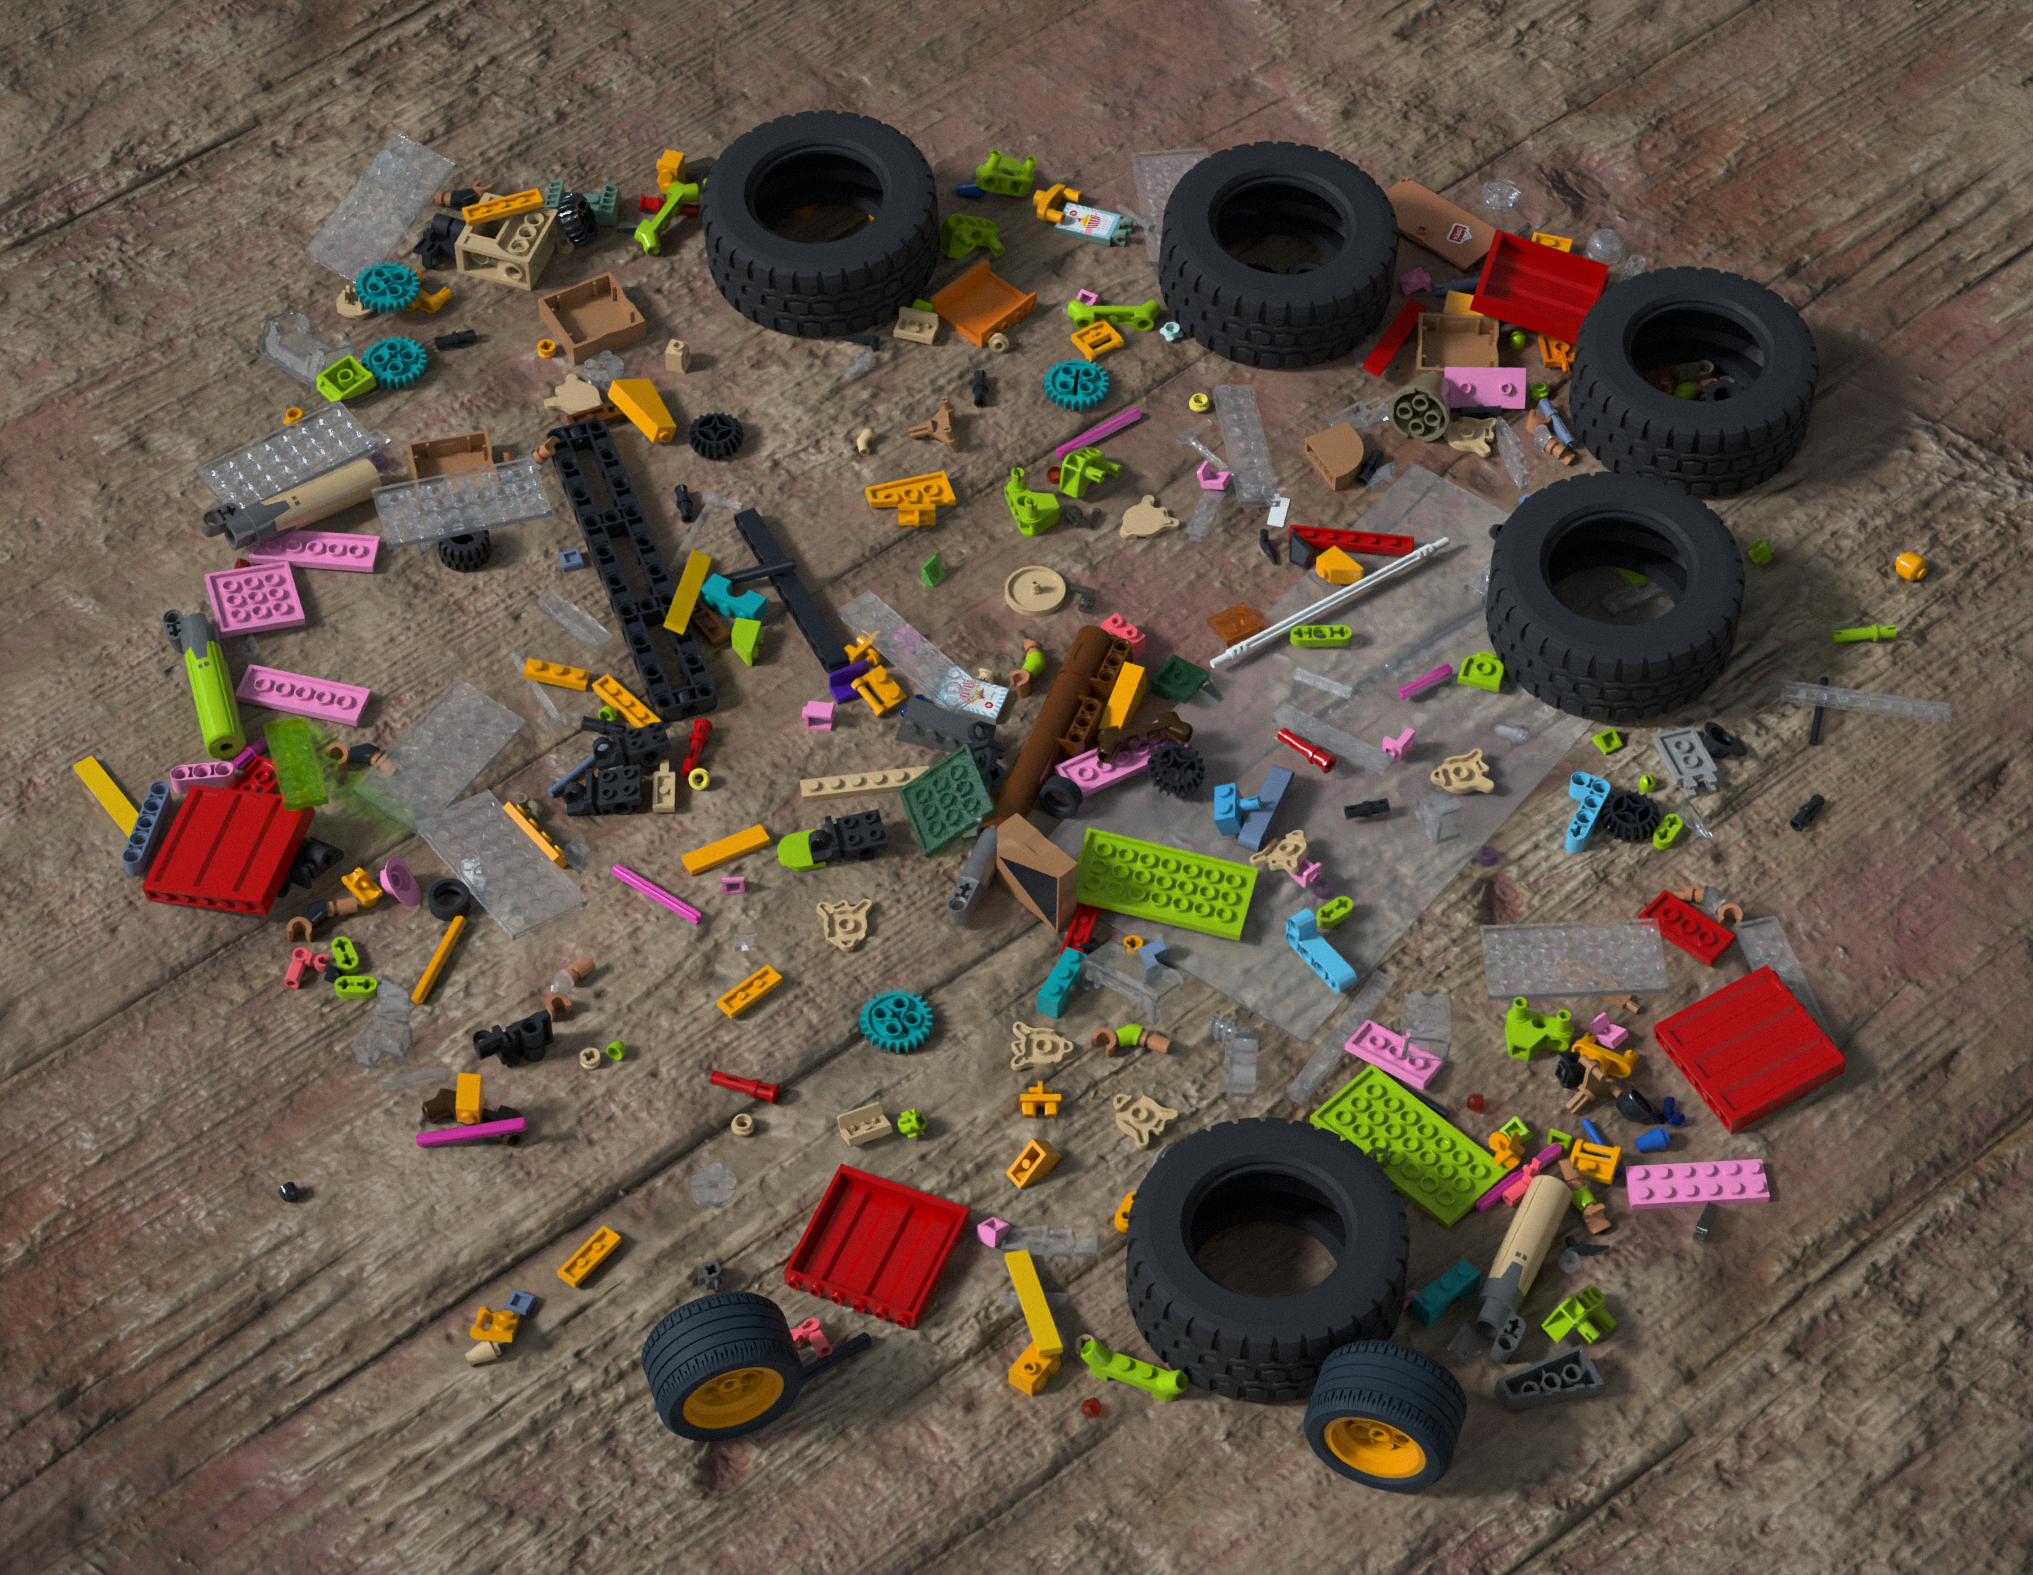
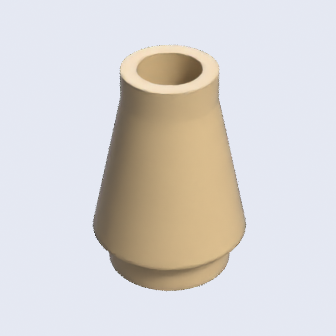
M483 1340L469 1352L465 1353V1356L470 1366L478 1363L498 1359L497 1356L502 1353L496 1341Z

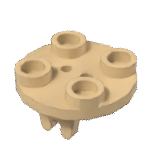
M347 285L346 290H342V293L337 298V311L345 317L362 321L373 312L371 311V306L365 308L364 302H359V298L356 297L355 288H352L350 285Z

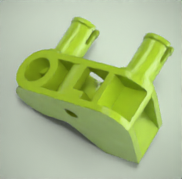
M993 149L987 163L980 165L976 169V186L985 191L1026 197L1035 179L1033 172L1038 159L1029 155L1026 157L1023 165L1017 158L1003 156L1001 151Z
M955 213L949 215L943 223L940 246L948 257L962 259L977 245L989 247L995 256H1000L1003 254L1002 251H1005L1004 246L998 240L999 227L988 219Z
M1085 447L1069 453L1063 461L1059 491L1079 498L1084 496L1091 480L1101 484L1105 479L1102 475L1106 476V473L1117 478L1121 472L1118 469L1121 470L1122 466L1106 460L1104 452L1099 449Z
M1015 468L1012 469L1011 481L1004 488L1007 503L1021 533L1027 537H1035L1059 521V504L1054 494L1031 492L1024 481V470L1017 468V474H1015Z
M1523 997L1514 998L1513 1007L1507 1012L1505 1024L1509 1056L1529 1061L1544 1047L1555 1051H1565L1570 1047L1574 1026L1570 1023L1571 1013L1568 1010H1559L1556 1015L1557 1018L1526 1009L1527 1000Z
M1587 1285L1561 1303L1541 1326L1556 1343H1559L1577 1329L1588 1343L1591 1344L1601 1333L1587 1320L1589 1317H1594L1607 1333L1618 1324V1321L1604 1308L1605 1297L1602 1292L1593 1285Z

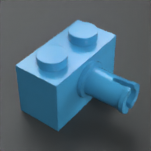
M1236 783L1215 786L1214 821L1222 836L1241 832L1243 812L1262 808L1259 795L1243 798Z

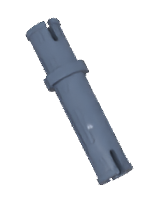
M1480 277L1459 281L1453 279L1447 283L1433 284L1432 291L1436 290V292H1433V295L1435 297L1446 295L1448 290L1456 292L1476 290Z
M1543 398L1539 401L1538 407L1543 412L1545 419L1546 417H1551L1550 425L1563 445L1568 448L1567 450L1574 448L1577 441L1561 419L1559 410L1553 407L1549 398Z

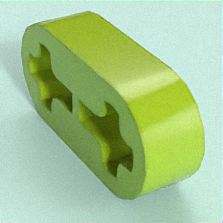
M1668 814L1664 817L1653 835V845L1657 849L1666 850L1672 846L1682 831V817L1678 814Z
M1340 896L1327 903L1316 913L1317 925L1323 929H1330L1352 915L1353 901L1349 897Z
M343 936L335 938L331 944L332 952L342 974L349 976L357 973L360 968L359 961L350 939ZM340 946H343V948H345V952L341 951ZM345 960H349L351 966H348Z
M341 976L334 983L336 995L343 999H371L378 993L377 981L370 976Z

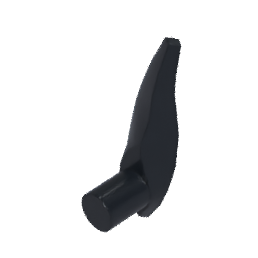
M864 335L842 338V341L870 345L873 352H877L880 349L878 345L880 337Z
M1261 529L1260 547L1271 559L1273 565H1276L1277 555L1269 540L1268 530Z
M1096 938L1090 939L1089 943H1079L1076 946L1091 955H1103L1104 952Z
M1573 1235L1565 1238L1568 1246L1565 1248V1251L1574 1255H1589L1610 1248V1245L1577 1244Z

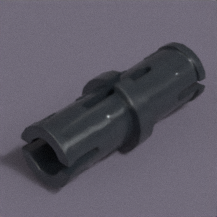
M474 329L458 333L454 331L449 335L434 337L437 350L453 346L456 348L459 345L477 341Z
M980 370L974 372L972 391L974 393V405L978 408L979 401H981V408L987 405V373L982 370V376H980Z
M1478 404L1477 407H1460V417L1483 420L1484 418H1501L1502 416L1501 405L1483 406V404Z
M1374 449L1368 460L1364 461L1362 470L1356 478L1358 484L1362 486L1369 484L1371 477L1377 473L1378 465L1384 458L1382 451Z
M682 484V491L681 485H678L674 489L677 496V508L680 510L682 522L687 523L686 517H688V521L691 523L695 519L692 511V499L689 497L687 486Z
M583 716L581 729L596 731L601 735H605V733L610 734L609 732L615 729L617 735L622 736L621 733L626 732V723L608 721V718L597 719Z
M1815 794L1807 804L1799 808V813L1790 820V826L1795 831L1801 830L1808 821L1816 817V812L1825 804V799L1821 795Z
M1387 798L1370 802L1365 800L1360 804L1344 806V814L1347 820L1363 816L1368 818L1373 814L1390 811Z

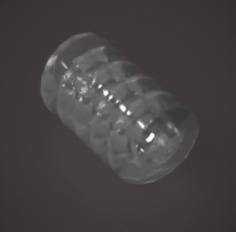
M1216 1011L1209 1022L1207 1036L1211 1039L1215 1038L1218 1043L1223 1041L1224 1046H1230L1233 1051L1238 1050L1241 1055L1246 1054L1255 1044L1259 1032L1256 1030L1251 1035L1250 1026L1243 1031L1244 1024L1242 1022L1235 1026L1236 1019L1232 1018L1228 1023V1015L1225 1014L1220 1019V1011Z

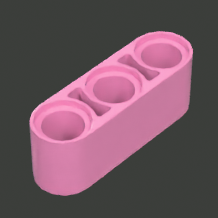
M225 761L179 765L170 771L173 790L178 794H188L192 785L228 789L236 780L233 765Z

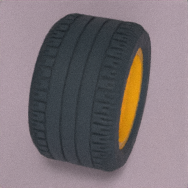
M729 1291L715 1293L680 1306L654 1327L642 1349V1366L662 1422L671 1432L689 1440L701 1442L723 1441L749 1434L766 1426L781 1416L792 1405L804 1382V1368L784 1313L772 1300L751 1292Z
M1379 1340L1357 1341L1337 1348L1324 1361L1305 1413L1304 1433L1315 1454L1327 1466L1342 1476L1359 1484L1380 1490L1395 1492L1415 1491L1436 1483L1447 1472L1467 1414V1400L1464 1391L1453 1374L1430 1356L1393 1342Z

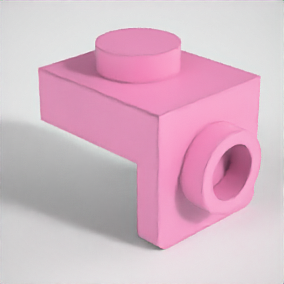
M1421 267L1399 277L1405 295L1422 287L1428 293L1432 291V278Z
M1204 461L1197 471V478L1200 480L1201 488L1224 490L1231 480V474L1225 471H1211L1210 461Z
M1407 728L1397 741L1385 736L1383 738L1382 752L1389 757L1401 761L1407 752H1411L1415 747V731Z
M1305 858L1299 864V871L1297 873L1288 874L1302 887L1307 888L1311 884H1316L1321 879L1322 864L1317 862L1313 865Z
M1605 1012L1601 1013L1589 1024L1591 1033L1597 1037L1596 1043L1612 1049L1629 1037L1627 1029L1611 1024L1609 1016Z

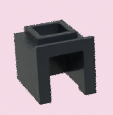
M1559 1053L1560 1061L1558 1062L1555 1075L1560 1080V1085L1567 1089L1579 1087L1580 1084H1583L1586 1068L1581 1063H1578L1581 1053Z

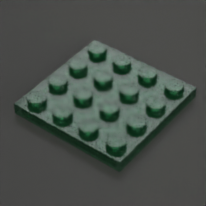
M968 743L898 789L922 854L926 858L931 857L997 812L972 746Z

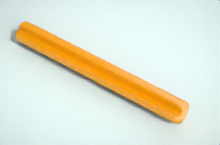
M455 916L411 996V1000L415 1004H422L450 955L467 923L463 916Z

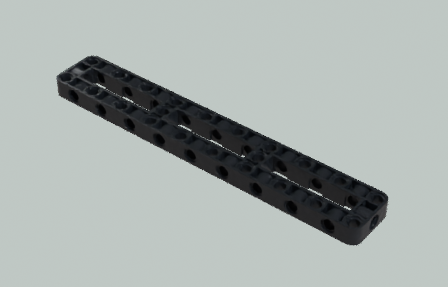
M591 419L550 430L547 433V440L552 436L560 440L554 445L556 453L550 458L654 714L663 723H669L713 711L717 707L716 686L689 621L683 635L667 628L670 644L675 655L679 657L680 668L687 685H690L676 690H672L647 631L646 627L658 624L664 625L676 590L605 421ZM585 449L594 451L596 464L602 478L606 480L607 491L614 508L598 511L575 452ZM624 535L626 537L629 536L631 549L638 566L641 565L643 578L651 596L634 599L610 539Z

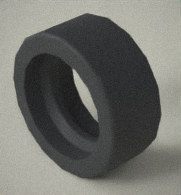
M1054 776L1049 778L1040 791L1039 800L1043 808L1052 816L1069 818L1076 813L1082 804L1083 794L1079 786L1071 779L1063 776ZM1051 790L1065 794L1071 804H1065L1057 800Z
M451 878L439 880L433 884L428 891V904L431 914L442 921H453L455 916H465L471 906L468 886L460 880ZM448 893H455L462 897V900L453 906H442L436 902L440 896Z

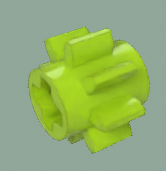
M1757 538L1750 543L1751 549L1748 550V554L1756 564L1761 561L1764 565L1773 558L1771 554L1774 552V549L1766 539L1760 541Z
M916 1108L901 1113L902 1118L898 1120V1128L902 1134H908V1138L924 1134L922 1129L926 1127L927 1122L921 1112L917 1113Z

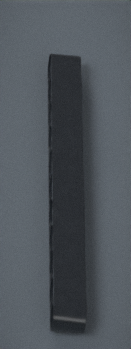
M755 508L734 514L737 529L760 565L786 559ZM794 570L767 576L825 672L830 673L847 667L848 661L843 649Z

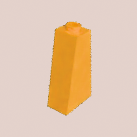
M650 378L613 380L608 396L652 443L671 442L676 425Z
M1124 662L1099 724V733L1103 729L1118 725L1120 731L1127 729L1148 686L1145 667Z

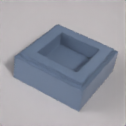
M579 548L559 552V559L564 572L584 568Z
M514 1289L504 1306V1310L520 1313V1318L526 1319L536 1303V1296Z

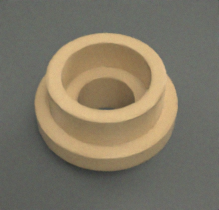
M1001 333L992 335L989 340V348L993 352H1003L1009 346L1008 338Z
M747 1114L737 1115L731 1123L732 1131L739 1136L751 1134L754 1130L753 1119Z

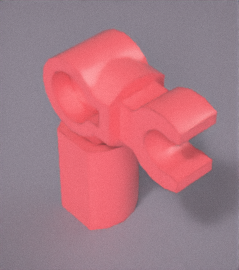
M304 947L294 949L292 962L285 977L284 985L288 988L297 989L306 967H314L318 972H325L326 964H321L320 962L328 963L329 955L324 953L315 955Z
M1535 1157L1532 1159L1530 1167L1527 1164L1523 1166L1524 1176L1521 1181L1518 1180L1502 1193V1199L1508 1206L1514 1207L1523 1200L1532 1179L1535 1176L1541 1175L1542 1163Z
M807 1319L802 1325L798 1326V1329H790L796 1347L803 1341H810L820 1358H825L832 1354L833 1348L822 1331L818 1319Z

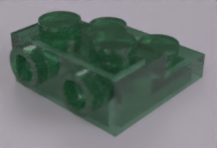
M1173 655L1168 661L1166 660L1157 674L1151 676L1149 680L1150 692L1167 701L1172 697L1187 704L1209 679L1210 672Z

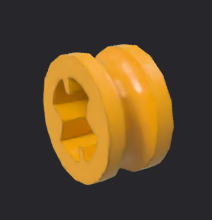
M544 339L538 343L539 357L550 359L555 356L554 341Z
M1136 935L1127 936L1123 941L1124 954L1132 958L1138 957L1137 949L1143 946L1142 939ZM1134 944L1135 948H1130V945Z

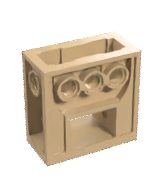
M485 192L479 203L502 198L503 196ZM541 207L469 227L466 224L454 244L457 272L531 291L556 248V238L558 236L561 237L558 210ZM487 236L496 237V239L488 238Z

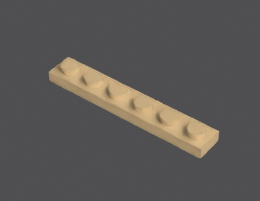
M929 766L800 780L802 801L810 802L932 788V780Z

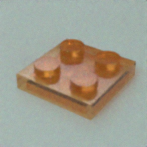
M1244 602L1207 618V625L1227 648L1264 631L1262 622Z

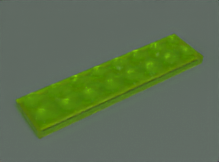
M305 716L262 723L284 810L297 811L304 807H320L323 804H328V794Z

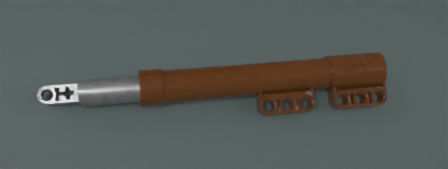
M1092 625L1083 626L1078 630L1055 675V682L992 806L986 811L977 829L979 840L948 902L950 919L954 925L963 926L970 921L981 897L985 894L997 870V827L1015 813H1018L1025 820L1027 819L1059 754L1075 758L1088 752L1103 717L1100 701L1089 698L1091 694L1105 697L1111 696L1124 662L1131 664L1133 662L1132 646L1128 639L1111 636L1104 629Z

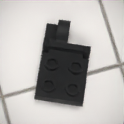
M439 213L434 215L431 228H427L423 232V238L413 248V253L422 255V265L424 267L434 269L438 264L440 255L456 259L454 244L467 224L466 221Z
M663 721L653 722L637 729H629L627 732L621 733V737L617 736L615 729L609 732L611 740L607 737H599L592 745L598 771L623 765V767L628 765L634 766L633 761L640 759L644 766L655 767L661 762L662 753L672 750ZM601 744L608 745L606 750L600 751L597 749Z
M979 721L968 727V737L973 742L968 744L967 751L975 754L971 756L967 763V775L961 785V797L967 800L989 794L990 787L1001 784L1005 779V771L1001 765L997 764V759H1004L1005 755L1002 754L1006 751V748L1001 746L1002 743L993 740L997 727L993 724ZM977 726L981 727L980 737L975 732Z
M635 765L598 772V777H595L592 769H587L586 786L578 782H571L565 786L567 815L573 816L592 812L594 816H597V811L604 815L605 810L608 809L616 815L629 814L632 811V805L642 804L641 766Z
M879 809L836 818L835 824H833L831 815L826 816L827 831L822 829L815 830L808 837L813 864L836 859L841 863V857H845L846 861H849V856L854 855L861 861H868L877 856L878 850L888 848Z
M304 837L276 897L284 898L290 891L291 883L308 890L312 888L311 878L316 879L344 858L343 850L314 837H309L308 839Z
M546 1009L534 1013L521 1021L513 1022L506 1027L504 1032L499 1024L491 1027L492 1033L487 1030H479L472 1038L473 1047L480 1061L496 1054L502 1065L506 1064L508 1068L512 1067L511 1063L513 1062L515 1065H518V1058L522 1056L529 1062H538L545 1057V1046L554 1043L551 1015Z

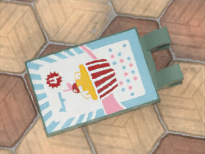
M1067 202L1062 211L1066 213L1065 221L1063 224L1056 223L1054 227L1055 234L1106 246L1116 243L1119 246L1125 247L1127 243L1125 236L1133 231L1131 224L1134 217L1127 216L1122 219L1121 214Z

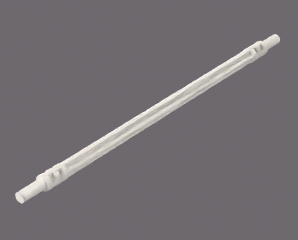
M1444 537L1433 544H1426L1424 547L1413 551L1411 554L1297 614L1238 643V645L1232 646V648L1226 650V653L1210 660L1211 667L1215 668L1229 660L1233 661L1406 568L1427 559L1429 556L1434 555L1435 551L1449 545V539Z

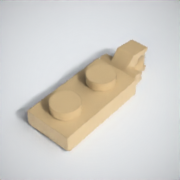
M661 760L660 771L653 773V812H675L676 776L675 771H670L669 760Z

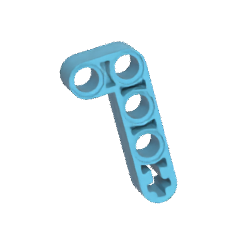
M1581 771L1571 775L1569 786L1571 798L1581 802L1566 835L1565 847L1571 853H1580L1584 850L1601 817L1602 807L1607 797H1609L1611 787L1608 781Z
M1305 908L1287 919V942L1335 993H1340L1357 982L1356 973L1316 931V917L1310 909Z

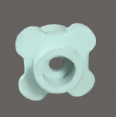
M1168 322L1164 325V328L1160 329V334L1166 337V341L1172 342L1178 337H1183V331H1180V326L1175 322Z

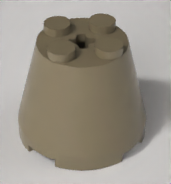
M1430 371L1429 373L1419 374L1394 395L1390 404L1389 418L1394 428L1404 437L1410 436L1422 439V442L1432 441L1440 437L1446 430L1450 420L1451 389L1448 383L1437 372Z

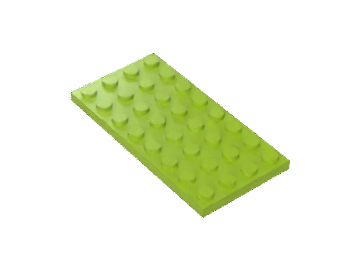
M1088 827L1077 860L1079 864L1078 884L1076 887L1077 902L1239 941L1259 868Z
M1373 1064L1368 1066L1310 1116V1122L1317 1128L1323 1127L1340 1135V1141L1348 1139L1360 1147L1364 1155H1369L1378 1163L1383 1170V1174H1387L1396 1190L1446 1229H1449L1475 1206L1474 1203L1481 1196L1509 1175L1508 1168L1501 1163L1496 1166L1492 1162L1493 1157Z

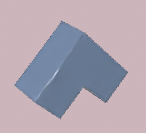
M1163 938L1137 949L1149 978L1162 972L1158 960L1170 955Z

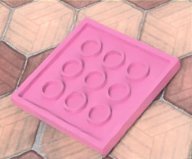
M288 561L205 574V582L221 638L305 624L304 613Z

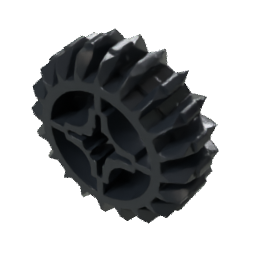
M572 193L562 198L558 208V217L563 227L562 231L565 232L566 237L569 238V241L574 246L589 245L595 241L598 231L596 216L593 213L590 202H587V198L578 193Z
M716 411L714 414L707 412L706 416L700 415L699 419H694L693 424H690L688 433L689 444L693 448L694 453H699L700 457L706 455L707 459L714 457L715 460L718 457L725 459L726 455L732 456L733 452H738L744 438L741 423L738 422L737 418H733L731 414L726 416L724 412L718 414Z
M1176 740L1171 745L1168 741L1163 746L1159 744L1156 750L1151 752L1146 768L1147 773H1150L1148 780H1154L1152 783L1153 787L1159 786V793L1164 790L1167 792V797L1174 793L1175 798L1179 797L1180 793L1184 797L1187 796L1188 792L1192 794L1196 788L1200 787L1201 781L1204 778L1203 772L1205 771V766L1202 765L1203 758H1197L1199 751L1192 752V745L1187 748L1184 747V742L1178 745ZM1166 758L1167 765L1164 768H1160L1159 762ZM1191 770L1192 777L1185 780V773Z
M1630 789L1627 793H1624L1622 790L1618 794L1613 793L1611 797H1607L1601 812L1603 828L1607 829L1608 834H1613L1614 839L1620 837L1622 842L1625 839L1630 840L1631 843L1634 839L1639 842L1643 838L1648 839L1650 835H1654L1660 821L1658 804L1654 803L1653 798H1647L1646 793L1643 795L1639 794L1638 790L1635 793L1631 792Z

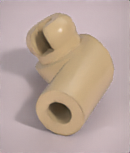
M871 428L864 429L857 439L859 453L862 456L869 454L868 441H874V438H876V432L871 430Z

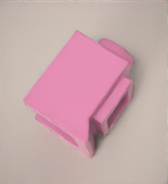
M808 701L807 707L804 706L802 710L805 728L831 732L835 717L834 701L830 703Z

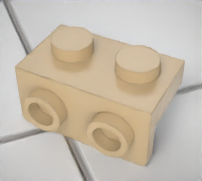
M900 307L899 319L893 331L894 337L932 345L939 329V315Z
M875 1102L837 1116L840 1134L850 1147L860 1146L872 1139L883 1138L885 1135L893 1132L890 1122L883 1115L880 1102Z

